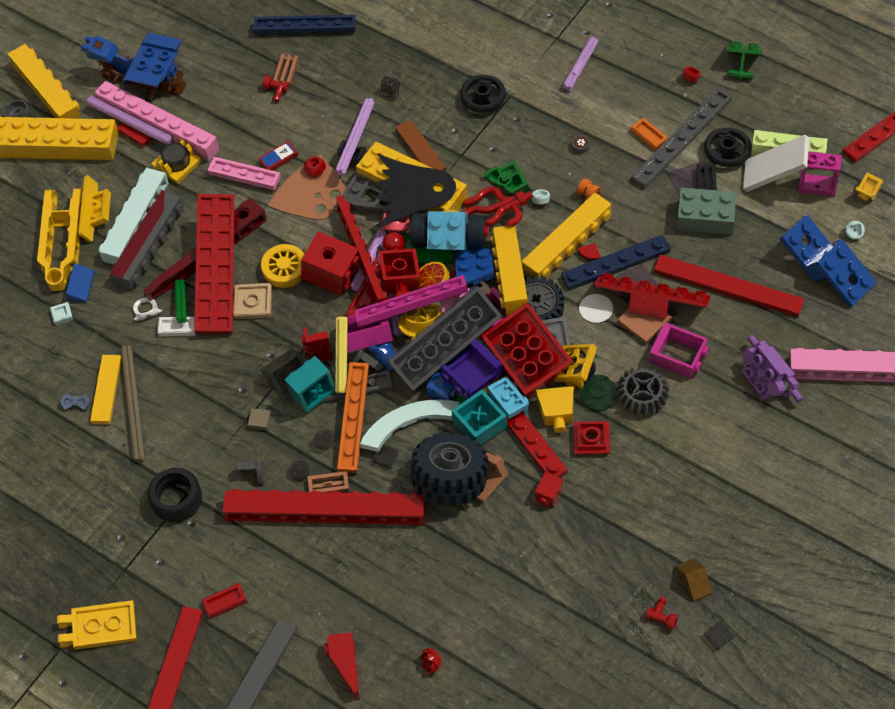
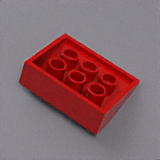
M528 302L480 335L490 352L502 363L504 372L517 385L519 392L526 396L528 401L536 396V390L545 389L573 363V360Z

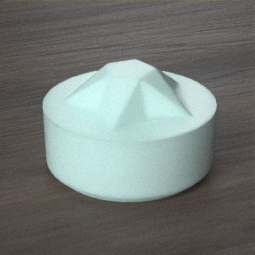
M540 189L532 193V202L535 204H546L550 201V193L547 190Z
M851 221L847 224L845 233L850 239H860L865 233V227L859 221Z

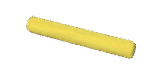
M347 317L336 318V393H346Z

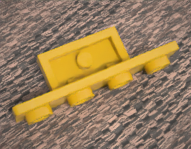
M86 175L83 182L78 234L90 243L93 241L94 227L109 221L111 192L107 189L98 192V183Z

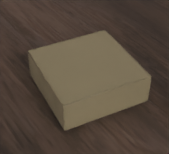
M252 408L248 428L268 430L271 410Z

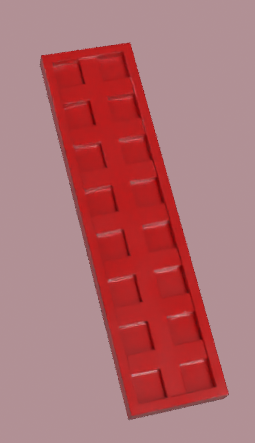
M197 194L195 333L233 334L234 194Z

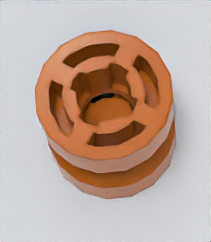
M585 178L577 186L576 193L586 197L587 200L594 193L600 195L602 189L598 185H593L589 179Z

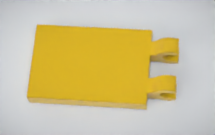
M133 600L72 608L70 615L57 616L59 629H66L72 626L73 631L70 634L58 635L60 648H66L73 644L74 650L137 641Z

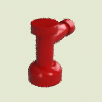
M265 75L262 87L266 90H269L271 87L277 88L273 101L279 102L282 93L288 92L289 82L274 81L271 76Z
M660 597L655 608L649 607L646 619L666 624L667 629L673 631L678 621V615L674 613L669 616L661 614L667 599Z

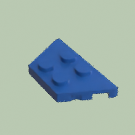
M467 245V250H455L456 277L464 275L466 284L472 283L473 286L494 278L492 249L470 248Z

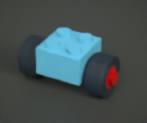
M428 211V214H412L408 234L410 235L412 246H427V249L467 250V235L470 248H485L486 237H489V226H487L485 215L472 214L468 220V212Z

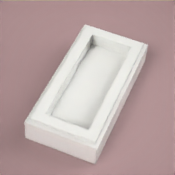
M159 317L157 334L159 337L196 336L194 332L195 317H187L186 323L181 324L177 323L176 317Z

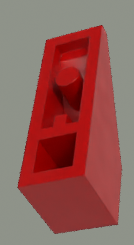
M352 632L327 635L328 643H324L325 656L330 657L332 665L354 698L360 699L355 644Z

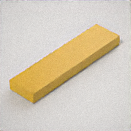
M102 355L90 419L91 424L111 425L122 363L121 355Z

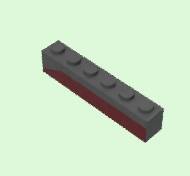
M161 190L110 272L114 285L133 291L134 287L139 284L142 274L149 268L153 256L157 255L158 248L166 240L169 230L174 227L177 217L184 210L181 196Z

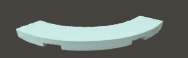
M426 400L399 407L374 423L362 438L360 448L379 452L395 430L415 423L419 419L452 420L451 410L459 406L460 402Z

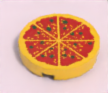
M430 262L421 267L420 289L449 280L447 267L441 262Z

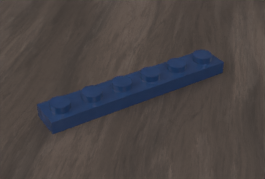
M356 15L254 17L253 32L254 34L355 32Z
M660 235L561 273V278L568 291L596 281L603 273L613 275L658 258L660 254L666 255L671 252V248L664 236Z

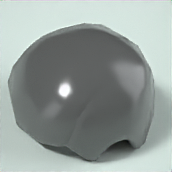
M16 100L8 106H4L5 112H2V115L4 117H28L30 108L25 101Z

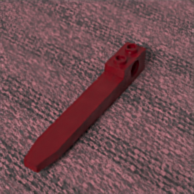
M252 198L242 202L234 210V245L267 221L265 210ZM196 248L159 275L143 290L145 297L149 301L172 289L175 280H185L196 272Z

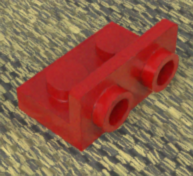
M304 327V335H301L305 357L312 359L316 356L321 362L333 359L328 332L308 335L307 327Z

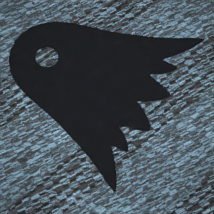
M377 154L381 161L390 168L382 171L391 177L379 181L381 186L390 190L380 196L379 200L392 202L383 209V211L391 212L384 218L379 228L412 213L441 205L453 197L456 191V183L450 174L438 169L403 163ZM436 183H442L444 189L437 192L433 189V186Z

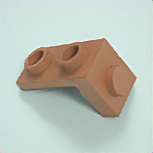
M486 452L488 456V471L485 489L476 498L482 502L488 498L508 475L504 466V460L500 456H494Z

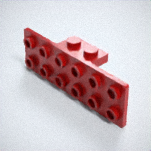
M603 273L594 282L596 287L631 293L628 312L665 319L667 317L669 300L707 307L711 297L704 291L689 292L687 288L677 287V289L669 288L667 284H658L657 286L652 285L651 282L646 280L636 282L632 281V278L629 277L614 278V275Z

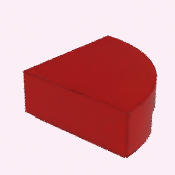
M595 243L577 248V252L582 258L591 261L601 258Z

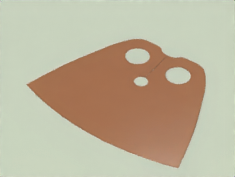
M320 154L317 157L322 158L326 164L324 173L320 176L312 177L306 174L304 165L301 166L280 186L268 206L306 218L325 219L333 212V207L337 205L336 199L330 197V192L338 190L342 195L346 187L335 170ZM320 193L321 197L316 198L315 194ZM317 205H324L326 211L318 214L315 212V207Z

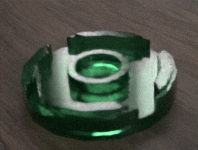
M598 374L593 375L589 381L584 383L583 388H579L580 402L592 411L607 410L616 402L618 390L616 384L609 377Z

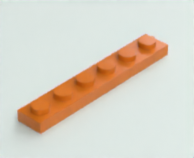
M349 362L337 466L338 472L358 473L369 363Z

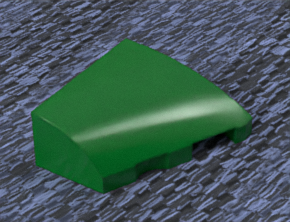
M515 160L501 168L495 166L483 173L485 178L512 195L523 191V193L531 191Z

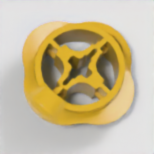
M431 303L425 307H419L409 313L402 314L398 320L400 331L404 335L413 338L442 313L440 306Z

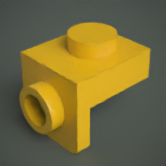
M866 172L859 187L855 188L857 196L865 201L868 199L873 201L884 181Z

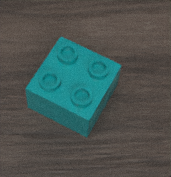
M316 356L307 360L303 366L290 373L284 379L293 400L306 413L335 392V384L330 371Z
M483 389L451 410L452 422L464 436L471 437L472 441L476 440L480 446L507 428V415Z

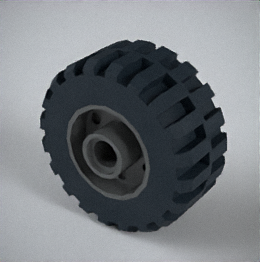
M444 432L441 435L439 433L434 434L431 438L428 436L416 446L412 453V486L419 495L422 494L425 500H431L436 505L438 503L443 504V506L467 504L472 499H476L485 489L488 456L484 448L480 447L476 440L472 441V438L467 435L464 437L460 433L450 434V432Z

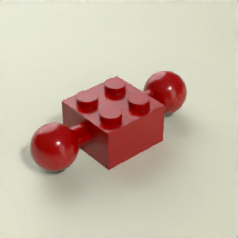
M396 232L388 233L383 238L382 248L384 251H378L377 264L379 277L382 282V291H386L387 294H394L393 298L420 289L421 281L416 249H405L406 242L404 237Z

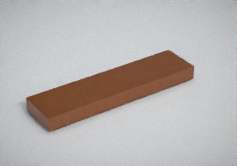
M411 120L395 127L396 132L418 162L433 169L446 172L445 165Z

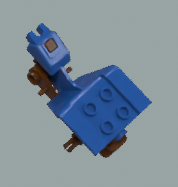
M147 33L137 54L130 59L129 56L123 58L116 53L119 48L113 42L99 36H86L85 41L87 45L82 44L80 46L82 51L86 52L87 58L97 60L99 65L103 66L101 76L104 79H114V82L117 80L122 81V84L125 86L131 83L147 87L146 102H152L153 97L158 93L157 90L180 95L186 87V82L182 80L183 72L177 70L174 62L182 42L180 39Z

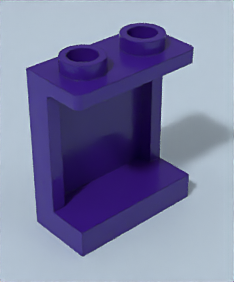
M477 339L470 343L471 349L447 367L443 364L441 366L443 381L447 384L450 383L457 395L463 396L466 400L502 374V363Z

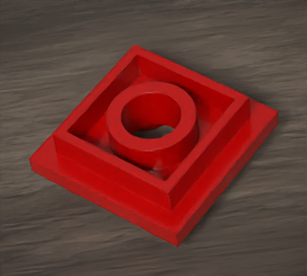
M609 421L573 422L574 455L610 454ZM595 434L597 437L595 439H588L586 436Z

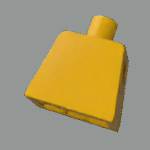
M573 386L536 390L537 404L544 425H553L554 432L556 433L564 432L566 430L565 424L572 423Z

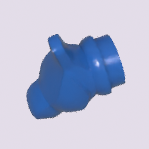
M391 342L369 347V351L374 354L379 363L384 365L389 371L395 370L386 360L395 353Z

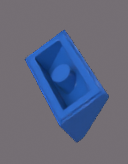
M79 264L73 265L66 292L69 301L87 302L95 273L94 270Z

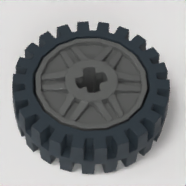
M531 276L527 277L525 287L528 303L539 318L543 321L561 317L564 311V295L557 283L553 284V280L550 278L546 281L544 276H542L541 280L539 276H534L533 280Z

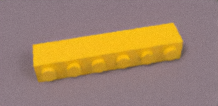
M24 44L8 53L12 66L55 118L78 119L81 117L79 113L80 106L77 101L71 99L72 97L68 90H63L61 82L58 79H54L51 70L45 68L44 62L41 58H37L32 48L29 49Z
M597 193L590 196L521 261L523 273L528 277L531 276V279H534V276H539L540 280L542 276L547 279L555 268L561 266L567 256H571L580 244L582 245L586 242L588 236L595 233L604 221L607 222L611 218L612 204Z
M515 225L512 227H494V235L491 236L492 247L496 246L492 248L494 259L498 258L494 260L496 271L500 270V272H496L497 282L502 283L498 285L499 295L504 296L500 297L501 308L506 309V316H509L528 302Z

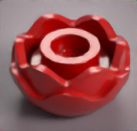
M317 156L308 158L304 163L306 174L312 177L322 175L326 169L325 161Z
M432 648L423 649L420 655V659L423 661L422 667L428 671V674H435L442 665L441 657Z

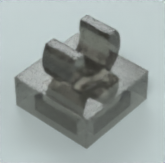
M383 77L380 94L394 100L398 98L400 79L396 77Z

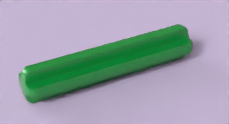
M183 279L174 282L175 310L178 324L186 323L185 283Z

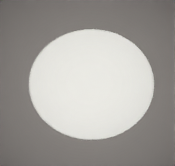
M591 294L581 301L579 311L587 321L599 323L607 320L612 315L613 304L604 295Z

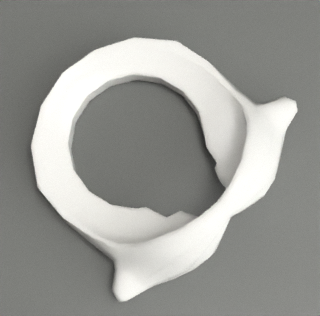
M146 297L136 301L133 306L136 316L134 318L135 321H141L148 315L156 316L162 312L161 309H158L154 299L149 301ZM148 302L152 304V310L146 313L138 311V307L142 303Z

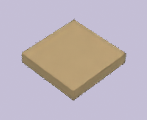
M272 283L234 285V319L271 318Z

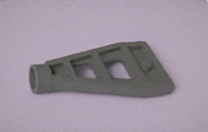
M356 173L342 194L345 201L349 202L350 207L372 212H390L383 211L386 206L380 205L382 201L379 200L380 196L390 190L381 186L378 182ZM369 189L379 194L374 202L362 200Z

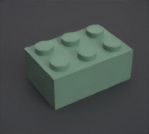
M681 187L677 230L732 235L737 192Z

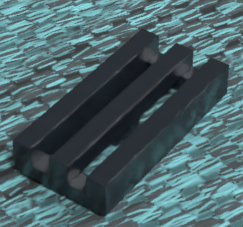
M715 163L711 164V166H708V164H704V166L697 164L698 189H702L701 171H704L705 188L710 190L708 171H711L712 189L717 191Z

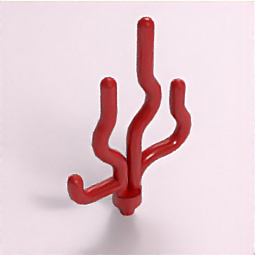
M486 187L475 196L463 201V206L468 208L462 212H468L469 216L474 213L489 214L496 211L493 217L486 219L487 226H492L501 219L505 212L512 210L515 217L506 222L508 227H512L522 220L523 216L519 206L527 205V200L532 199L533 196L530 191L525 194L523 191L515 193L514 196L505 197L498 188ZM488 194H494L499 201L487 207H468L479 202Z

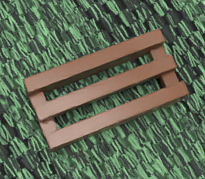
M281 54L273 80L285 83L284 80L290 62H292L286 81L289 82V87H291L299 58L296 55L294 57L292 55L286 57L285 54ZM286 61L285 66H284V69H283V72H282V75H281V71H282L284 62Z
M347 471L307 476L309 492L314 490L328 493L331 491L350 492ZM344 479L343 481H335V482H332V481H331V480ZM328 481V482H324V483H321V484H314V485L312 484V483H316V482Z

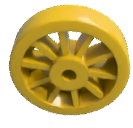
M281 244L270 248L261 259V271L266 282L272 283V286L278 288H288L300 283L303 280L301 279V260L304 252L290 244Z

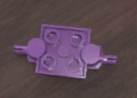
M754 335L749 336L747 341L753 347L746 349L743 353V360L746 364L741 372L762 399L765 400L770 398V396L783 395L784 397L792 396L797 403L803 401L804 397L797 390L799 383L794 378V372L774 347H769L765 341L759 342Z

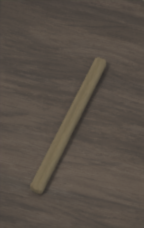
M126 345L121 347L133 459L135 462H143L145 457L131 346Z

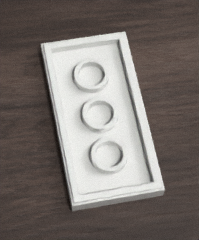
M803 135L747 159L745 162L743 189L749 192L807 168L809 137Z

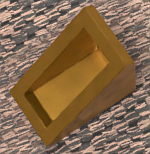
M693 558L675 566L693 602L712 595L705 567Z

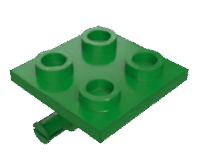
M731 41V44H727L726 51L742 53L740 70L729 69L728 77H736L738 80H742V78L753 80L754 72L743 71L745 53L762 55L763 47H759V44L749 43L748 46L742 45V42Z

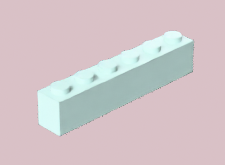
M146 167L143 174L139 176L138 183L132 189L128 201L124 203L120 215L116 217L114 226L108 231L104 243L100 245L99 253L103 262L112 265L116 264L161 190H166L169 184L166 173Z

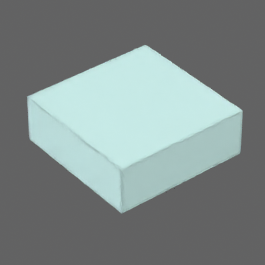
M68 302L50 307L55 326L73 320Z

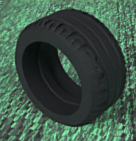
M170 468L161 471L152 479L148 488V500L158 517L168 522H180L197 512L202 502V490L197 478L190 471L182 468ZM182 484L191 488L189 496L180 504L165 505L159 501L164 490L172 485Z

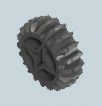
M639 366L638 370L631 368L630 373L625 371L624 377L619 379L616 393L619 403L623 404L624 410L629 409L630 414L635 411L637 416L644 413L646 417L648 412L654 415L656 410L661 411L662 406L666 405L669 398V386L667 385L666 378H662V373L656 374V369L649 371L648 366L645 370H642ZM630 386L633 388L632 395L627 391ZM654 387L658 391V394L656 396L653 394Z

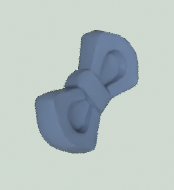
M64 394L61 398V405L66 410L71 406H79L81 409L86 410L90 404V399L86 394L80 396Z

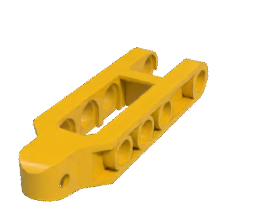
M82 188L73 189L69 210L57 211L58 200L56 190H45L37 262L41 266V271L45 274V280L51 291H61L67 287L68 277L72 273L73 265L78 264L81 236L78 234ZM55 227H69L67 228L69 234L68 243H66L67 257L60 263V269L51 268Z

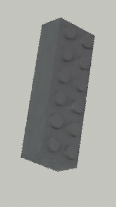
M474 286L386 360L413 391L439 370L443 364H446L500 319L502 315L478 286Z

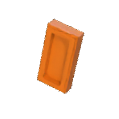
M645 118L639 120L630 129L633 134L654 151L668 139L666 135Z

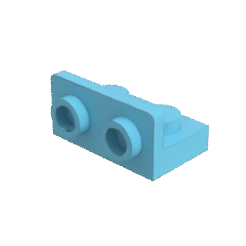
M507 376L487 387V392L507 415L508 419L520 412H523L525 415L528 414V399L520 394L517 385L513 381L511 382Z

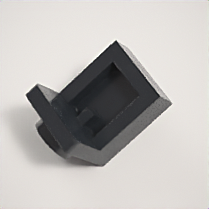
M342 140L340 146L337 149V155L339 158L341 157L344 147L347 143L346 140ZM356 147L349 165H357L367 153L365 147Z

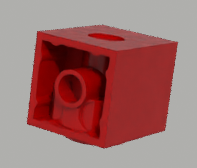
M318 231L301 260V279L341 296L344 290L347 291L349 289L350 279L356 275L359 266H357L360 260L358 256L359 248Z

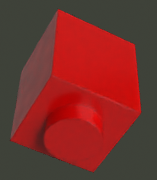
M545 472L535 491V501L542 506L554 508L563 490V479Z

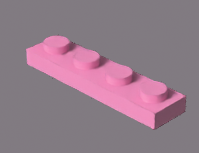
M218 157L213 158L207 170L208 175L274 191L281 178L280 172Z

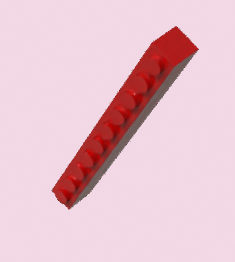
M232 489L231 491L225 490L222 512L225 521L424 525L426 502L422 494L419 495L416 492L410 494H400L398 492L381 494L379 492L360 493L357 491L350 493L331 491L328 493L316 490L311 492H301L298 490L282 492L280 490L261 491L253 489L251 491H242L240 489Z

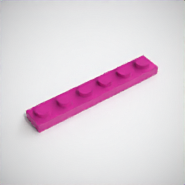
M464 275L357 309L355 310L357 324L359 327L370 325L382 319H388L437 301L440 302L444 299L468 292Z

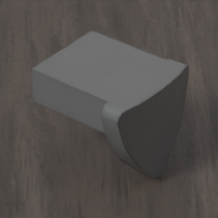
M361 349L353 360L356 363H369V366L378 372H381L384 368L381 363Z
M263 461L237 462V470L239 472H257L258 484H264Z

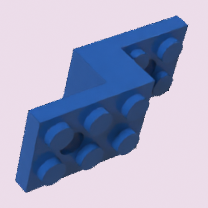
M807 214L802 216L779 238L814 282L826 278L849 307L859 301L877 283L843 239L830 243ZM802 236L807 238V245L802 243ZM849 275L854 278L853 285L848 280Z

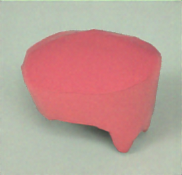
M386 212L383 214L382 221L390 212ZM410 215L397 219L382 227V229L396 233L407 232L410 224Z

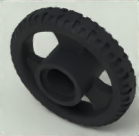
M482 74L473 76L464 82L460 90V97L467 109L477 113H487L498 109L503 104L506 90L504 84L498 78ZM491 84L498 88L499 96L492 95ZM475 85L474 92L467 93L468 89Z
M731 127L719 128L707 136L704 151L711 162L721 167L731 168L743 164L751 154V141L740 130ZM720 138L719 148L711 150L712 141ZM736 138L741 140L744 146H737L738 141Z

